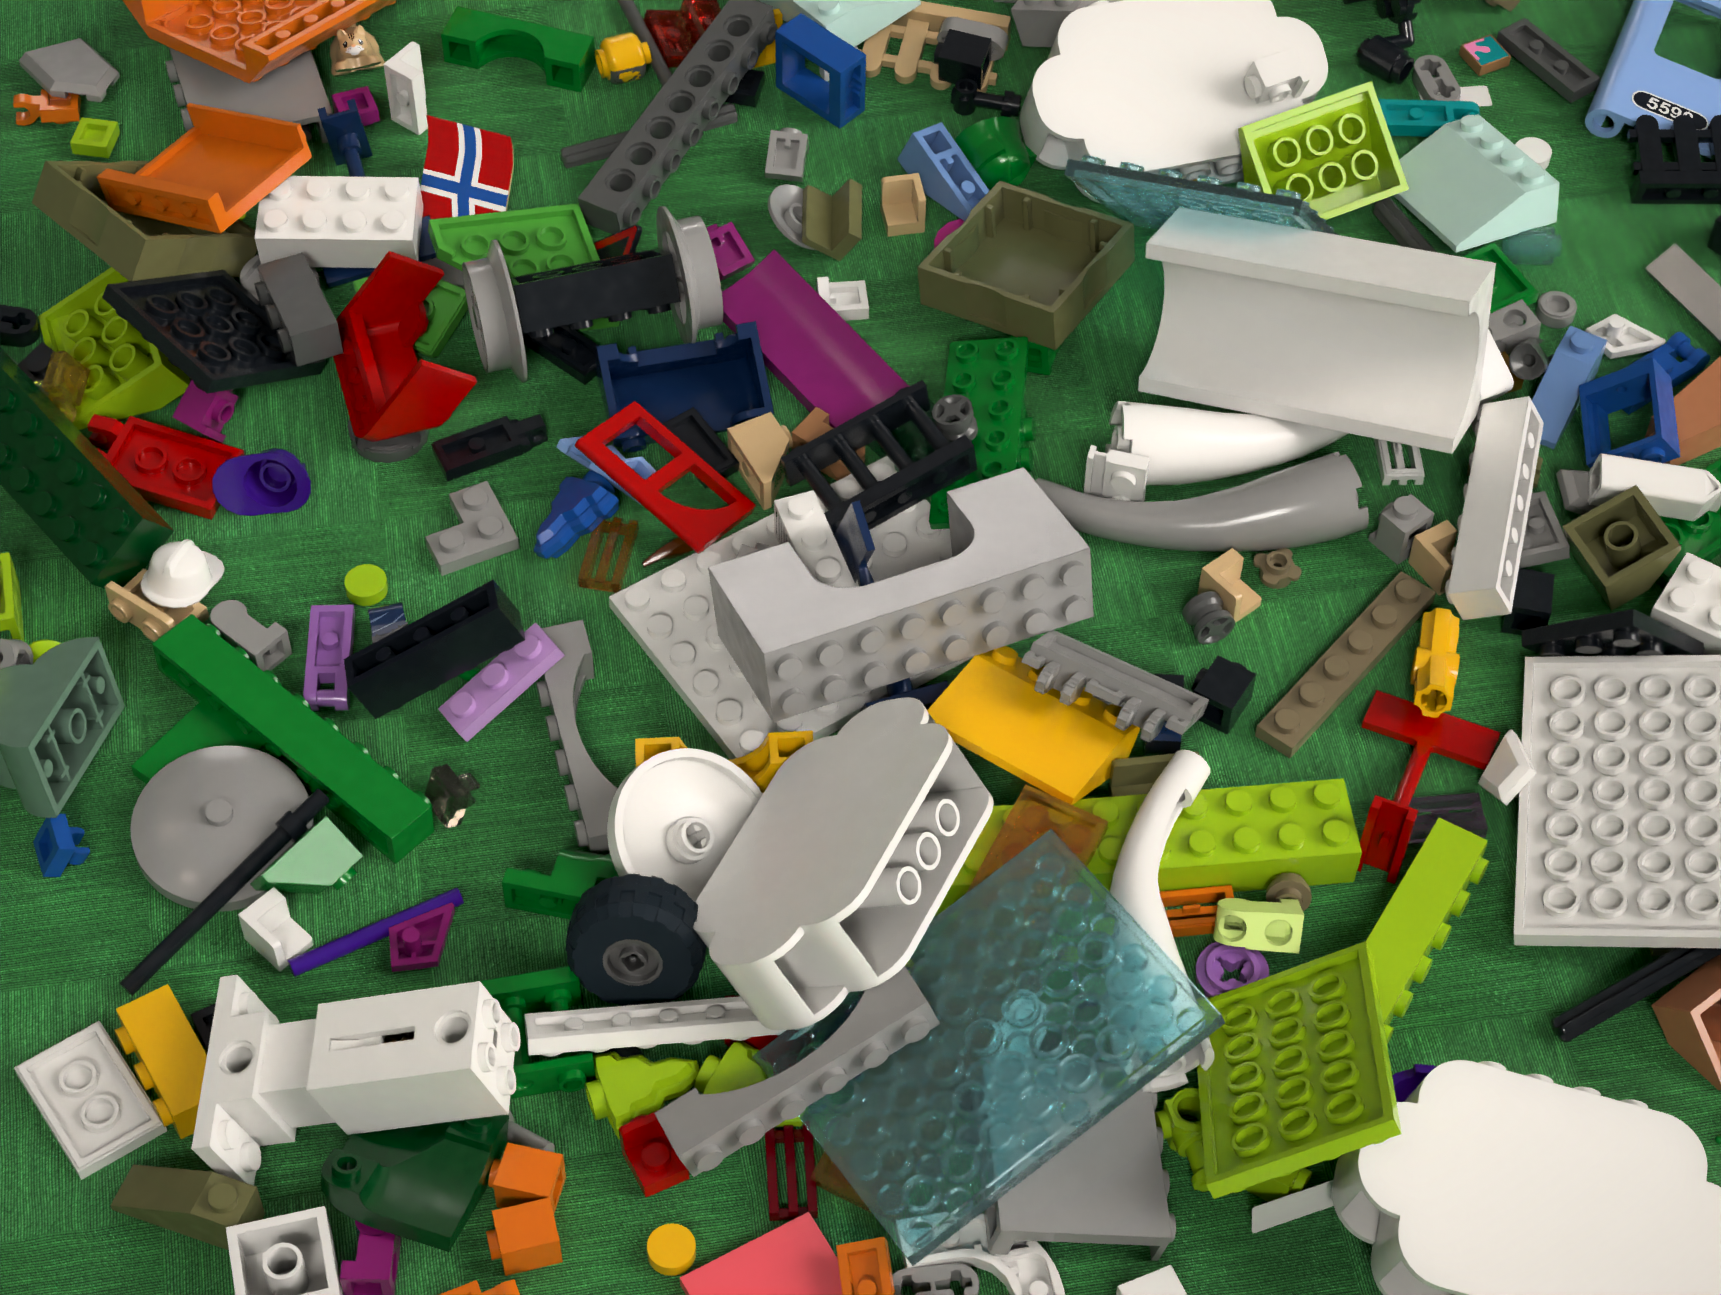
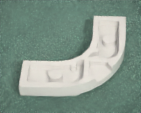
M952 1212L897 1222V1235L905 1268L961 1263L992 1273L1006 1286L1010 1295H1065L1063 1284L1054 1262L1037 1241L1015 1240L1008 1255L988 1254L985 1215L983 1213Z

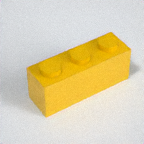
M166 984L116 1008L121 1027L114 1031L124 1053L128 1055L135 1052L139 1063L133 1065L144 1090L147 1091L154 1088L159 1097L152 1101L163 1126L166 1127L173 1124L180 1139H184L194 1134L207 1054L171 988Z

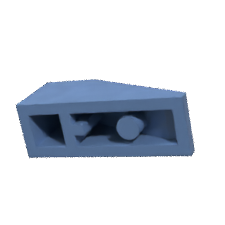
M942 122L912 133L897 159L907 174L919 173L924 193L963 221L967 219L971 210L989 192L985 183Z
M1573 326L1568 328L1532 399L1544 422L1541 445L1555 449L1580 404L1579 385L1594 380L1598 372L1607 343L1606 339Z

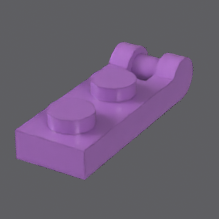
M354 604L311 605L303 698L308 702L312 711H319L320 707L335 706V711L350 710V690L347 687L344 659L353 654L356 616ZM320 683H335L334 689L320 690Z

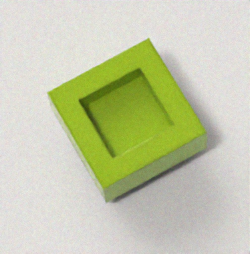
M81 117L70 141L72 153L109 158L120 135L118 122Z

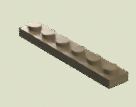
M1401 571L1256 726L1255 736L1288 758H1291L1434 603L1436 592Z

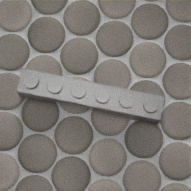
M583 620L541 628L565 656L541 676L542 681L536 682V688L541 708L549 706L551 715L545 716L549 739L551 742L556 740L559 742L560 749L554 751L559 775H568L570 782L569 785H564L569 812L577 810L580 819L573 821L578 846H587L589 853L607 855L610 854L607 838L608 814L611 802L618 788L595 766L581 741L576 725V712L582 688L586 680L594 679L592 650Z
M904 966L884 983L871 989L863 990L864 994L859 1003L839 1029L821 1046L795 1065L764 1081L733 1091L700 1094L694 1088L655 1112L654 1114L676 1155L692 1176L695 1177L703 1171L714 1169L730 1154L743 1146L756 1143L767 1131L785 1120L796 1118L812 1103L827 1094L838 1092L849 1080L869 1068L881 1065L891 1054L909 1043L923 1039L931 1029L938 1026L940 1022L907 968Z

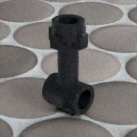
M967 78L958 80L955 86H953L951 103L954 104V111L959 115H971L977 106L1001 110V116L1004 117L1019 116L1022 95L1005 90L1004 96L978 92L977 83Z

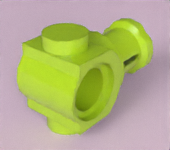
M1185 1088L1178 1091L1173 1098L1165 1100L1163 1110L1154 1112L1156 1127L1162 1128L1163 1138L1167 1139L1168 1145L1172 1150L1176 1151L1181 1157H1187L1193 1172L1191 1183L1194 1190L1206 1192L1209 1190L1205 1180L1199 1089ZM1181 1116H1194L1199 1121L1190 1122L1183 1119Z

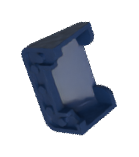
M756 321L736 324L737 333L730 334L725 339L723 332L715 333L712 340L642 351H637L636 346L628 347L627 354L618 352L617 343L596 346L595 368L607 419L634 401L662 424L694 407L715 433L726 432L729 427L772 412L774 415ZM636 424L612 440L613 445L622 448L624 453L639 452L647 448L646 444L657 443Z

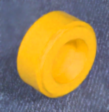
M674 1223L664 1224L656 1228L650 1234L647 1241V1256L650 1265L658 1273L667 1276H675L686 1272L693 1265L696 1258V1242L691 1231L682 1225Z

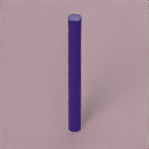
M456 887L287 960L293 976L296 977L388 937L389 927L448 903H453L454 908L464 904L462 895Z

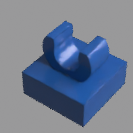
M59 814L57 818H46L33 841L43 877H61L68 863L72 865L83 864L90 853L89 847L75 846L79 845L85 832L84 829L79 827H69L66 814Z

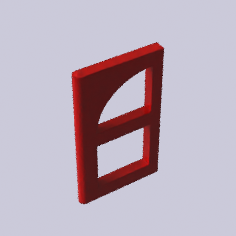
M636 401L576 441L575 447L697 554L703 552L747 518L756 507L751 500ZM635 424L674 457L672 461L645 480L605 446ZM688 472H692L729 505L717 509H696L678 504L663 496L661 492Z

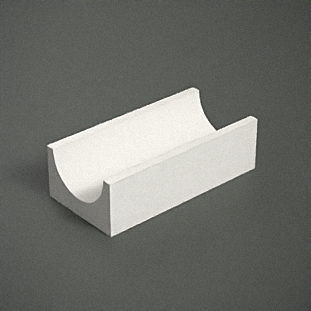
M1179 207L1146 243L1145 258L1161 261L1163 265L1164 301L1157 338L1148 363L1139 376L1138 391L1453 454L1479 410L1496 263Z

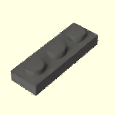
M1523 18L1498 31L1497 41L1503 48L1570 103L1597 90L1600 77L1528 19Z

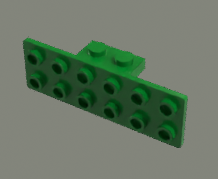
M1026 336L954 341L950 343L944 397L953 394L967 397L972 403L973 416L977 421L978 432L971 442L974 445L978 470L932 495L929 516L931 529H950L947 491L1023 467L1027 472L1033 471V453L1031 447H1029V441L1036 440V424L1034 417H1028L1024 403L1029 354V340Z

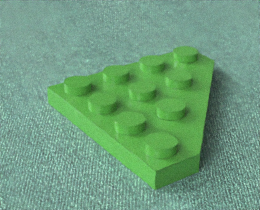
M579 203L431 219L428 224V233L437 259L461 271L463 262L486 258L490 241L494 239L498 241L510 278L600 260ZM602 317L593 319V326L578 330L586 331L618 327L620 321L609 322L608 318Z

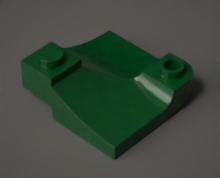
M509 1115L352 1134L342 1150L334 1148L324 1162L321 1170V1190L334 1207L362 1224L449 1252L487 1189L488 1174L493 1161L496 1158L498 1159L506 1146Z

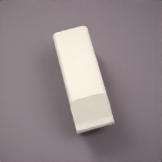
M1600 453L1589 471V505L1599 506L1637 485L1659 516L1695 521L1708 511L1717 512L1721 506V483L1707 470Z

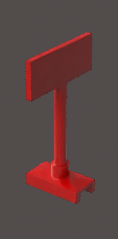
M1376 690L1361 728L1414 746V749L1392 801L1375 795L1360 840L1362 855L1357 871L1361 872L1364 864L1389 872L1386 881L1395 884L1419 811L1409 807L1430 754L1437 753L1485 770L1491 760L1501 732L1446 713L1440 714L1438 718L1423 716L1421 709L1414 705V702Z

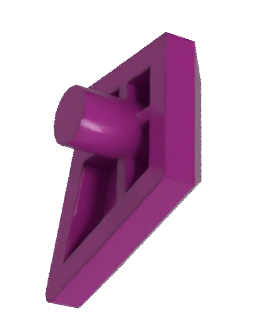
M448 903L389 927L392 972L439 966L455 913L453 903Z

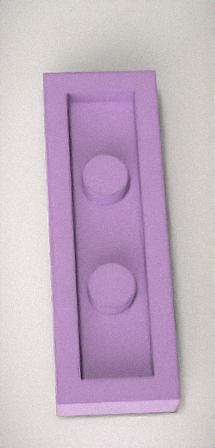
M536 622L524 632V641L515 645L512 649L500 653L438 708L466 742L565 656Z

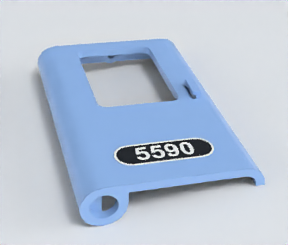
M1633 0L1585 118V125L1590 133L1601 138H1611L1621 131L1624 123L1634 127L1638 117L1642 115H1651L1656 118L1659 129H1670L1677 116L1688 115L1694 119L1696 129L1707 130L1711 119L1714 116L1721 115V79L1712 78L1657 55L1654 51L1674 0ZM1675 0L1702 11L1705 15H1712L1721 19V0ZM1606 116L1613 120L1614 125L1612 127H1601ZM1698 143L1700 154L1711 158L1710 144Z

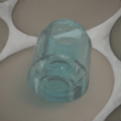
M1553 226L1523 230L1519 234L1503 238L1502 252L1513 264L1552 265L1554 258L1560 257L1562 250L1561 235L1555 233Z

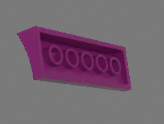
M775 249L743 278L722 291L723 322L736 334V324L756 321L764 365L810 413L815 407L828 413L829 426L836 428L894 396L900 389L910 387Z

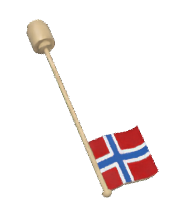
M426 115L428 147L421 180L423 217L429 216L431 220L507 211L514 171V149L511 137Z

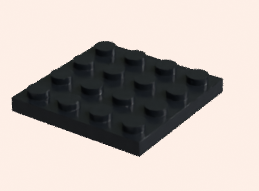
M225 270L107 284L102 297L116 310V313L121 318L133 325L146 341L156 346L168 357V361L171 364L180 368L194 381L197 388L206 393L321 374L326 360L322 359L297 367L291 353H283L277 336V330L280 329L271 328L265 306H261L260 302Z

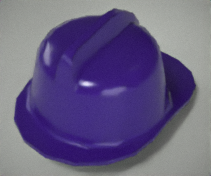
M272 448L258 454L242 455L226 460L217 468L213 476L212 489L217 501L228 511L238 515L256 516L298 510L307 502L311 494V480L306 471L305 463L300 462L294 454L285 449Z

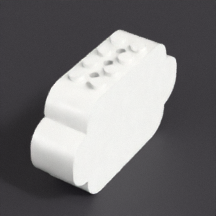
M1101 0L1090 4L1088 7L1075 10L1062 22L1048 59L1035 73L1020 112V126L1025 144L1037 155L1036 160L1053 169H1070L1072 179L1079 191L1097 203L1112 205L1169 195L1173 193L1174 188L1180 183L1202 177L1210 178L1215 184L1218 183L1220 185L1244 181L1238 128L1313 102L1326 81L1328 62L1321 39L1314 29L1296 18L1277 17L1271 0H1124L1112 3ZM1295 47L1310 78L1302 95L1293 98L1292 94H1290L1287 98L1278 102H1271L1269 99L1257 104L1255 99H1251L1248 96L1244 83V77L1254 60Z
M906 697L873 704L851 718L837 735L823 737L808 743L793 753L781 765L697 898L698 914L693 929L708 947L711 959L764 1027L771 1030H794L810 1026L833 1012L843 1002L849 992L863 991L876 987L893 977L906 965L987 823L994 806L993 797L946 728L935 723L920 700Z
M1453 1060L1434 1068L1405 1102H1397L1402 1134L1391 1137L1382 1143L1371 1144L1345 1153L1338 1158L1332 1188L1334 1208L1340 1221L1349 1232L1360 1240L1373 1245L1371 1270L1375 1283L1383 1295H1721V1187L1706 1181L1707 1157L1704 1147L1694 1131L1683 1121L1672 1115L1648 1109V1105L1641 1101L1632 1099L1618 1101L1601 1096V1093L1593 1088L1562 1086L1555 1084L1550 1077L1545 1075H1522L1510 1072L1502 1064L1492 1061L1477 1063L1468 1060Z

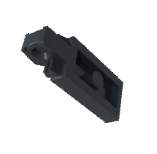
M540 414L518 421V419L509 420L507 416L435 441L431 446L433 454L448 482L522 455L533 447L548 441L546 425Z

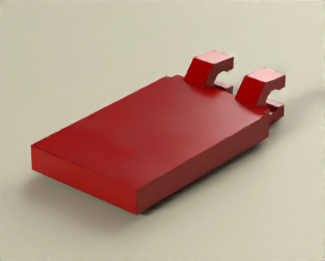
M94 414L87 425L88 431L93 432L89 441L95 446L108 450L105 453L96 448L145 500L210 520L213 519L220 506L212 489V479L217 468L228 459L244 455V450L133 416H129L126 423L123 424L117 419Z

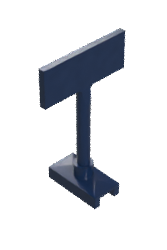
M355 99L347 101L349 110L327 115L325 107L319 108V117L336 166L346 164L350 177H366L361 159L373 155ZM429 216L422 217L419 250L420 262L437 257L428 233ZM322 267L328 288L369 277L375 270V268Z
M859 500L850 504L834 537L854 582L856 583L858 579L860 587L874 583L867 563L875 551V546ZM910 678L886 685L889 696L865 703L859 712L881 701L906 697L920 700L928 710L949 685L947 681L913 689Z

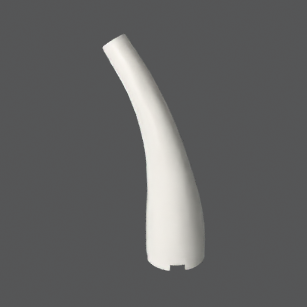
M1117 401L1112 409L1109 425L1116 426L1113 429L1111 444H1106L1105 453H1108L1109 449L1149 457L1146 485H1182L1212 481L1280 465L1315 452L1349 433L1255 414L1221 413L1185 407Z
M1179 750L1174 754L1141 804L1120 851L1112 876L1103 932V986L1111 1047L1122 1083L1126 1088L1130 1087L1133 1082L1141 1083L1143 1092L1151 1091L1155 1093L1188 1083L1185 1073L1196 1068L1199 1064H1201L1204 1071H1207L1215 1058L1210 1038L1171 931L1158 886L1160 861L1174 823L1182 809L1192 805L1211 773L1207 762L1201 756L1189 750Z

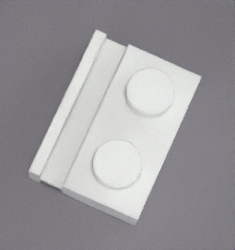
M1091 445L1086 462L1084 493L1108 499L1144 502L1150 458L1109 449L1108 453L1096 451L1097 446Z

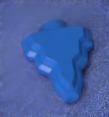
M589 470L582 479L566 477L559 485L560 492L551 503L552 510L540 525L536 534L537 542L534 552L537 556L545 559L551 557L557 559L568 551L580 536L592 532L604 519L611 518L619 510V500L613 495L615 493L614 487L599 473Z

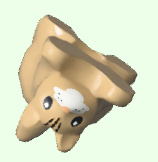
M355 23L345 30H337V35L330 45L331 73L333 76L347 75L357 70H372L384 67L385 61L379 52V45L376 39L365 31L362 25L357 26Z

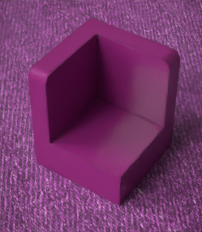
M368 86L332 94L334 114L349 110L347 101L355 99L363 126L380 121L379 110Z

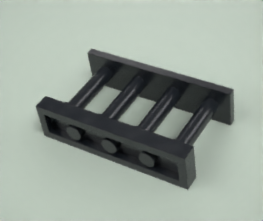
M923 380L910 387L900 389L894 396L807 444L795 447L787 455L781 457L786 482L791 487L805 479L828 509L824 514L833 535L852 502L860 500L868 528L871 530L978 469L974 445L968 437L964 435L953 442H948L926 412L930 410L927 385ZM909 421L913 422L935 451L914 462L891 433V431ZM874 440L879 443L899 469V472L883 481L876 480L855 452ZM840 459L864 490L847 501H842L820 472V470Z

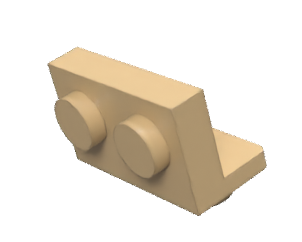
M144 568L124 587L113 581H110L105 586L109 601L108 609L112 615L122 623L130 622L140 628L143 634L153 642L191 614L203 623L209 618L207 607L200 602L188 607L174 609L160 607L150 602L143 595L141 588L142 578L147 571Z

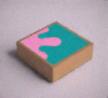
M1491 34L1460 46L1459 55L1478 76L1507 67L1510 64L1511 55Z

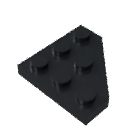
M1635 609L1522 630V647L1539 654V657L1704 655L1703 642Z

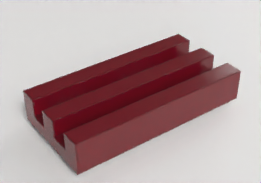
M803 1124V1129L793 1130V1125H784V1130L774 1131V1128L765 1133L769 1221L793 1220L807 1212H810L813 1219L818 1218L812 1124ZM803 1142L807 1207H798L794 1143ZM784 1143L788 1208H779L775 1153V1144Z

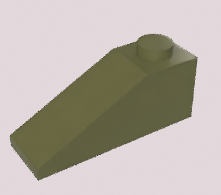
M134 1164L110 1205L112 1210L226 1250H229L226 1227L262 1220L265 1215L256 1186L212 1171Z

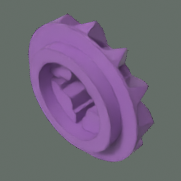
M1214 942L1200 953L1196 962V983L1200 984L1204 989L1206 998L1214 997L1269 977V967L1264 956L1258 950L1245 949V947H1234ZM1243 966L1239 981L1231 978L1228 981L1224 980L1222 982L1224 968L1232 972L1235 969L1239 970Z

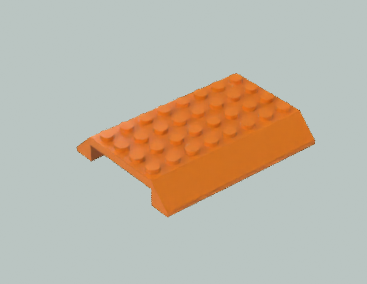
M397 0L122 1L150 39L244 82L251 83L260 80L272 70L287 65L290 60L302 53L315 49L318 44L332 36H336L338 29L345 30L359 21L366 20L371 14L385 6L396 3Z

